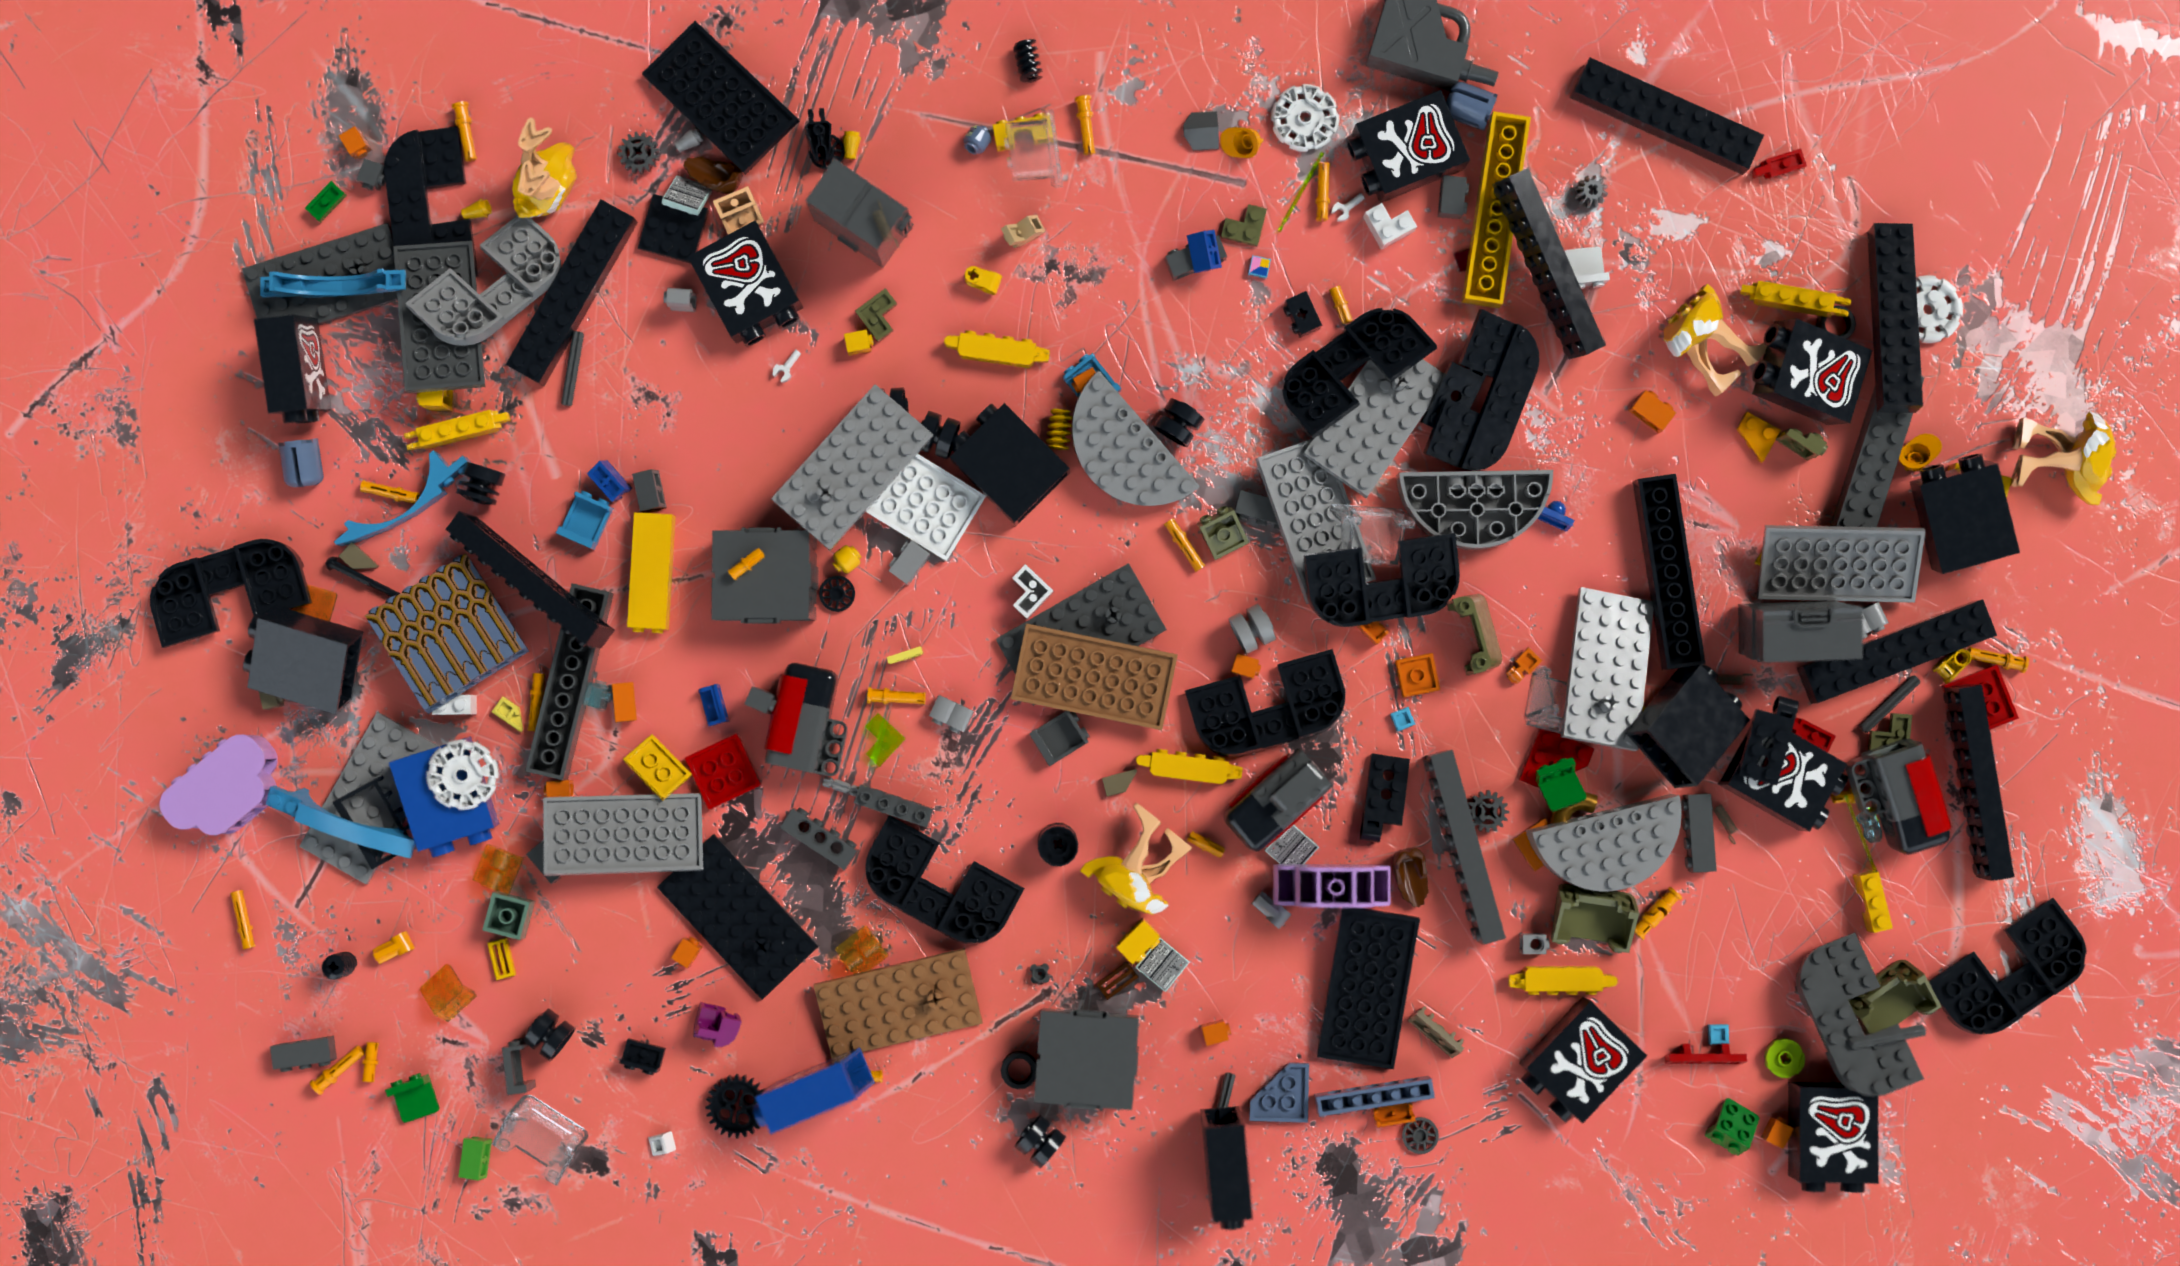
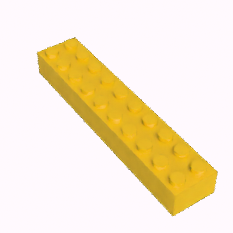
M1495 111L1489 117L1461 303L1500 308L1503 305L1513 233L1509 228L1507 217L1501 210L1499 199L1494 194L1492 184L1523 170L1531 117Z

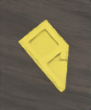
M919 646L887 657L888 664L905 661L923 655L924 652L922 647Z
M502 696L492 713L519 732H523L520 707Z

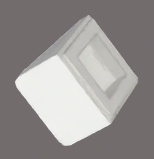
M671 1131L648 1137L653 1156L668 1154L676 1150Z

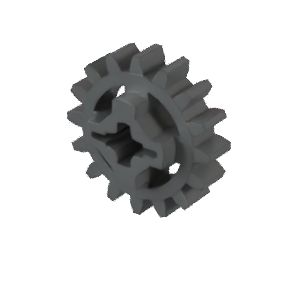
M635 132L634 137L628 134L629 139H622L624 145L618 146L622 151L618 153V156L623 158L620 160L621 164L625 165L626 170L631 169L633 174L637 170H639L640 174H643L644 169L651 172L649 167H656L654 161L660 160L656 155L660 153V150L656 148L658 146L657 142H653L652 136L647 138L644 132L641 136H639L638 132ZM651 148V156L649 157L648 151ZM630 150V155L627 158V151Z
M1486 790L1484 795L1480 791L1478 792L1479 797L1472 796L1474 802H1468V805L1471 806L1470 813L1474 826L1479 825V831L1484 827L1485 832H1489L1490 828L1493 831H1497L1496 826L1503 827L1502 820H1508L1504 817L1505 814L1509 813L1504 808L1508 803H1502L1504 797L1497 798V792L1491 795L1490 791ZM1490 798L1493 799V801H1491L1488 804L1485 803L1483 799ZM1476 806L1478 807V815H1477V816H1476V814H1475ZM1484 807L1491 808L1490 813L1492 816L1484 815L1486 812ZM1498 807L1500 808V815H1499V816L1497 815V808H1498ZM1486 819H1489L1493 823L1483 824L1482 822H1484Z

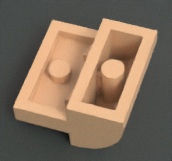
M749 186L713 201L728 235L755 220L757 224L764 222Z

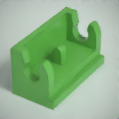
M482 1137L464 1138L458 1177L477 1181L487 1178L492 1139Z

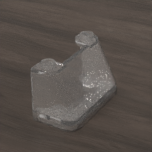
M1539 666L1535 668L1531 676L1524 714L1526 725L1561 734L1568 680L1564 682L1550 678L1549 676L1552 675L1551 669L1546 666Z
M524 1095L508 1112L492 1145L505 1152L511 1151L514 1147L520 1149L545 1165L544 1177L557 1186L585 1144L588 1132L536 1097Z

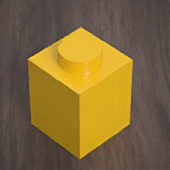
M867 330L844 334L849 356L872 351L871 346L874 345L872 334H868Z

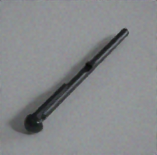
M330 557L326 560V568L330 571L335 569L390 597L401 594L337 562V557Z

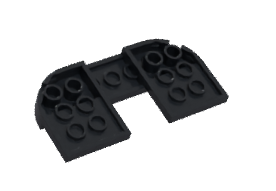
M456 126L420 132L413 130L403 134L390 146L384 161V174L394 246L472 241L476 277H478L471 220L431 224L427 189L466 184L459 128Z
M1383 308L1370 310L1345 326V332L1319 351H1311L1290 368L1284 379L1283 398L1291 416L1296 418L1313 439L1360 405L1359 401L1341 380L1371 359L1387 379L1392 382L1437 349L1435 342L1411 316L1394 308L1393 311L1383 310Z
M1479 309L1458 363L1493 378L1481 412L1477 413L1444 399L1423 452L1452 466L1467 470L1488 468L1504 455L1539 367L1538 346L1526 328Z
M1446 533L1397 541L1401 578L1366 583L1362 547L1303 555L1308 591L1306 596L1310 607L1321 619L1340 627L1370 624V622L1402 617L1410 618L1435 613L1447 605L1452 595H1455L1459 585L1460 572L1456 534Z
M256 539L233 546L234 548L201 558L189 559L168 567L158 576L159 579L155 587H152L150 594V607L162 648L219 632L220 628L210 596L244 585L253 616H261L274 605L291 610L311 604L312 600L302 569L304 564L301 558L291 547L284 543L270 539Z
M1333 649L1277 664L1288 702L1251 712L1240 675L1185 690L1196 732L1202 743L1219 755L1239 757L1318 735L1330 729L1340 718L1345 704V687Z
M889 815L866 859V878L873 893L886 904L957 942L979 944L995 937L1005 926L1025 888L973 861L956 895L947 892L921 878L940 842Z
M2051 898L2004 930L2027 963L2001 981L1997 982L1974 951L1929 981L1943 1010L1948 1015L1947 1018L1956 1027L1968 1033L1978 1035L2002 1031L2079 978L2085 967L2086 945L2079 930L2054 898Z

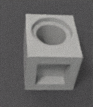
M1519 933L1520 953L1546 954V950H1549V938H1546V934ZM1537 938L1539 946L1532 949L1531 941Z

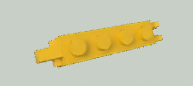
M1759 280L1758 283L1753 282L1752 286L1742 284L1740 295L1750 296L1749 300L1754 301L1756 305L1822 317H1831L1832 315L1847 317L1849 311L1834 308V303L1851 305L1850 299L1838 297L1834 293Z
M966 330L965 333L960 332V336L950 335L944 339L947 348L957 350L959 356L967 360L1031 368L1034 363H1048L1050 350L1037 347L1036 343H1033V340L1030 339L1016 341L1014 337L1003 336V338H996L994 334L984 333V336L976 335V332Z
M486 410L418 427L415 431L404 433V438L412 439L418 437L419 442L408 444L406 446L407 450L431 449L498 432L499 428H502L501 424L510 422L511 419L508 412L498 414L497 410Z
M1156 749V752H1152L1151 756L1139 755L1136 757L1137 764L1150 767V772L1154 776L1223 784L1227 779H1241L1243 768L1229 764V762L1225 761V757L1214 756L1213 760L1206 759V755L1194 754V757H1188L1187 752L1175 751V755L1167 754L1168 750Z
M1525 966L1522 969V973L1508 975V986L1528 991V995H1539V991H1547L1548 995H1559V991H1566L1567 995H1578V991H1586L1587 995H1597V991H1603V987L1617 986L1618 979L1610 974H1603V971L1596 966Z

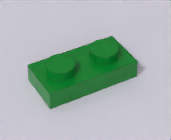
M330 181L305 209L321 223L347 195L335 183Z

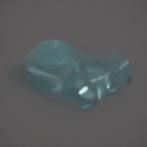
M1860 812L1856 816V820L1862 824L1865 839L1870 843L1880 842L1882 831L1877 815L1870 816Z

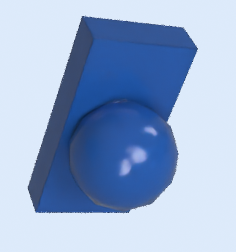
M1561 501L1549 503L1548 507H1545L1537 518L1563 531H1568L1575 521L1564 516L1566 507Z

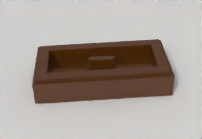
M1125 962L1096 985L1108 1000L1139 977L1130 964ZM1126 967L1128 968L1127 972L1103 988L1102 985ZM1128 975H1133L1109 994L1106 992Z

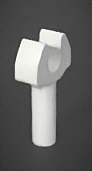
M1360 193L1346 204L1337 202L1334 204L1331 214L1341 210L1343 215L1337 219V222L1346 221L1349 218V210L1365 199L1364 196Z
M795 349L784 365L776 364L774 366L772 375L776 377L780 371H784L785 374L780 381L782 383L789 381L792 378L790 368L801 353Z

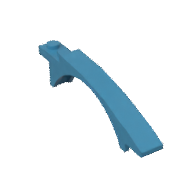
M376 269L373 272L361 275L332 277L269 272V277H260V296L336 297L406 290V270Z
M433 450L429 453L430 466L426 486L419 499L408 511L395 519L377 524H362L347 520L344 525L348 530L336 539L334 543L339 546H346L351 542H360L391 530L419 515L447 495L443 488L452 485L455 481L454 479L459 474L463 475L465 463H471V461L467 457L461 456L449 466L443 457Z
M275 785L270 787L265 805L295 817L294 821L362 846L406 858L412 857L415 841L413 838L404 835V831L401 829L368 826L336 816L317 805L310 797L309 790L306 788L289 792Z

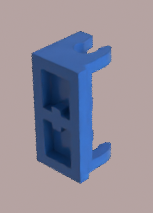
M1215 230L1187 235L1194 273L1222 268Z
M608 460L599 461L587 473L611 502L620 500L624 493L632 489Z
M720 684L700 688L699 694L708 727L729 722Z

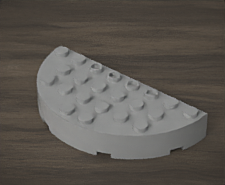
M1098 370L1083 387L1076 401L1072 417L1074 449L1079 463L1089 478L1099 488L1114 498L1142 506L1172 503L1197 490L1200 486Z
M1553 470L1400 472L1396 477L1401 501L1408 515L1428 536L1455 533L1457 548L1480 550L1496 547L1516 538L1536 521L1545 508L1553 483Z
M1668 794L1573 818L1564 822L1526 830L1527 837L1533 851L1543 862V865L1560 879L1593 891L1606 892L1626 889L1649 878L1664 864L1671 854L1681 826L1680 795Z

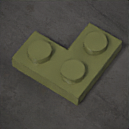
M1248 204L1244 222L1225 218L1221 238L1258 247L1267 209Z
M885 288L855 310L878 342L893 332V329L883 315L894 308L897 303Z
M1890 713L1889 732L1870 730L1868 750L1902 739H1910L1912 715Z

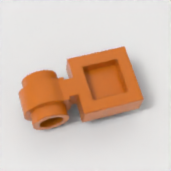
M1529 647L1526 648L1514 661L1518 667L1511 666L1506 671L1507 679L1512 683L1518 684L1524 678L1523 671L1529 675L1542 660Z

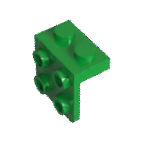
M1573 757L1560 759L1550 766L1544 765L1536 771V782L1552 812L1586 800L1587 795L1575 773L1576 763Z
M418 1073L410 1076L409 1081L402 1082V1079L390 1083L391 1087L385 1090L387 1097L394 1095L402 1122L404 1123L440 1110L429 1074L421 1076Z
M1727 1098L1723 1102L1716 1124L1706 1130L1705 1137L1709 1138L1713 1143L1724 1147L1731 1154L1739 1156L1750 1149L1759 1122V1116L1732 1099Z

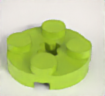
M1786 1038L1775 1039L1766 1048L1764 1055L1765 1066L1778 1077L1790 1078L1802 1071L1805 1064V1055L1800 1045L1795 1041ZM1787 1053L1789 1061L1782 1063L1780 1056Z

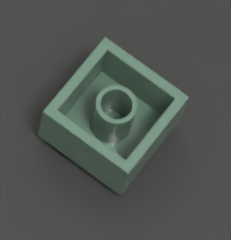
M500 891L492 892L482 930L517 940L525 939L535 901Z

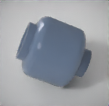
M982 125L972 126L963 138L965 149L972 154L983 153L991 142L989 130Z

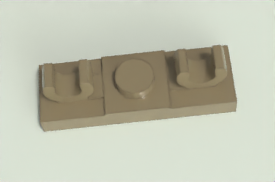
M1425 1006L1410 1016L1408 1021L1451 1058L1463 1051L1464 1047L1461 1045L1464 1039L1461 1038L1455 1041L1454 1036L1456 1033L1449 1034L1441 1025L1433 1022V1013L1427 1017L1424 1014Z

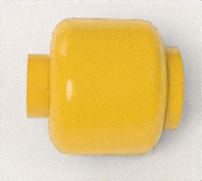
M844 545L833 554L834 562L832 565L838 572L842 570L848 574L860 565L861 555L854 546Z

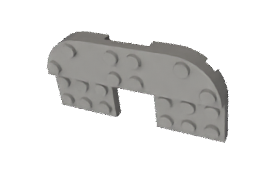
M517 215L480 244V249L506 272L504 276L480 295L450 268L406 302L407 308L423 321L437 338L446 343L461 346L472 345L490 337L545 293L561 269L560 254L556 242L531 218H520Z

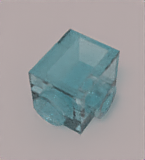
M595 680V683L589 682L583 705L606 709L607 703L611 702L613 696L611 687L606 686L607 682Z

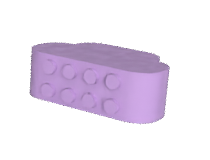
M234 735L229 739L220 741L213 752L209 751L201 757L202 761L186 769L187 773L182 777L178 776L171 782L172 785L163 792L160 798L162 815L177 829L199 828L202 832L209 835L231 834L240 830L268 807L265 804L270 787L277 786L271 774L277 767L278 757L268 740L259 735Z
M1274 864L1273 904L1298 907L1354 908L1391 905V866L1373 864Z

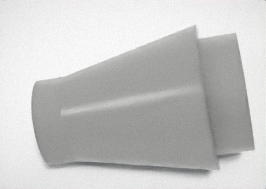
M690 128L675 142V146L681 153L701 145L704 138L698 128Z

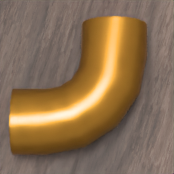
M1585 792L1587 795L1585 801L1552 812L1549 822L1560 823L1570 820L1572 814L1576 811L1592 814L1596 808L1598 796Z

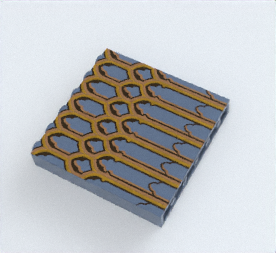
M467 554L455 557L450 564L440 566L432 575L422 577L419 583L406 587L401 594L388 598L385 601L386 603L380 607L372 608L365 615L417 700L428 714L529 652Z

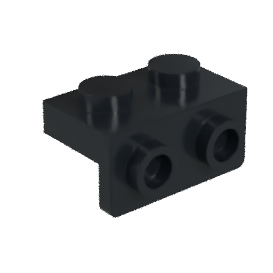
M628 1038L623 1057L619 1063L624 1064L626 1069L635 1070V1068H639L645 1074L654 1075V1073L659 1072L661 1069L666 1048Z

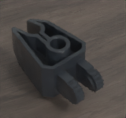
M819 108L821 120L819 122L813 121L812 109H807L809 123L805 126V135L811 155L815 162L819 163L818 150L821 147V150L825 152L826 162H828L831 151L832 124L825 120L824 108Z

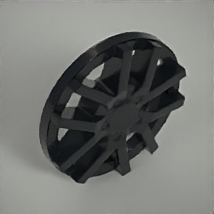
M832 134L831 141L834 139L836 142L833 146L831 145L830 164L833 161L832 158L842 162L845 154L843 143ZM838 144L841 146V149L835 148ZM821 147L818 150V154H820L818 158L819 161L823 160V165L815 162L809 148V156L813 164L827 170L825 152L821 150ZM835 152L841 153V156L838 157V156H835L834 154H835Z
M832 576L822 583L819 597L827 609L835 612L844 611L854 602L855 588L847 578ZM836 579L837 586L833 587L831 580ZM839 579L844 580V581H846V582H844V583L840 586V584H839ZM829 583L831 589H824V586ZM849 584L851 588L844 591L843 587ZM851 590L852 598L846 595V593L850 592ZM828 591L830 596H823L822 592ZM844 597L850 599L848 604L843 601ZM831 598L829 604L827 605L824 599ZM833 600L837 601L835 608L831 607ZM840 602L843 603V604L845 605V607H843V608H838V607H839V603H840Z

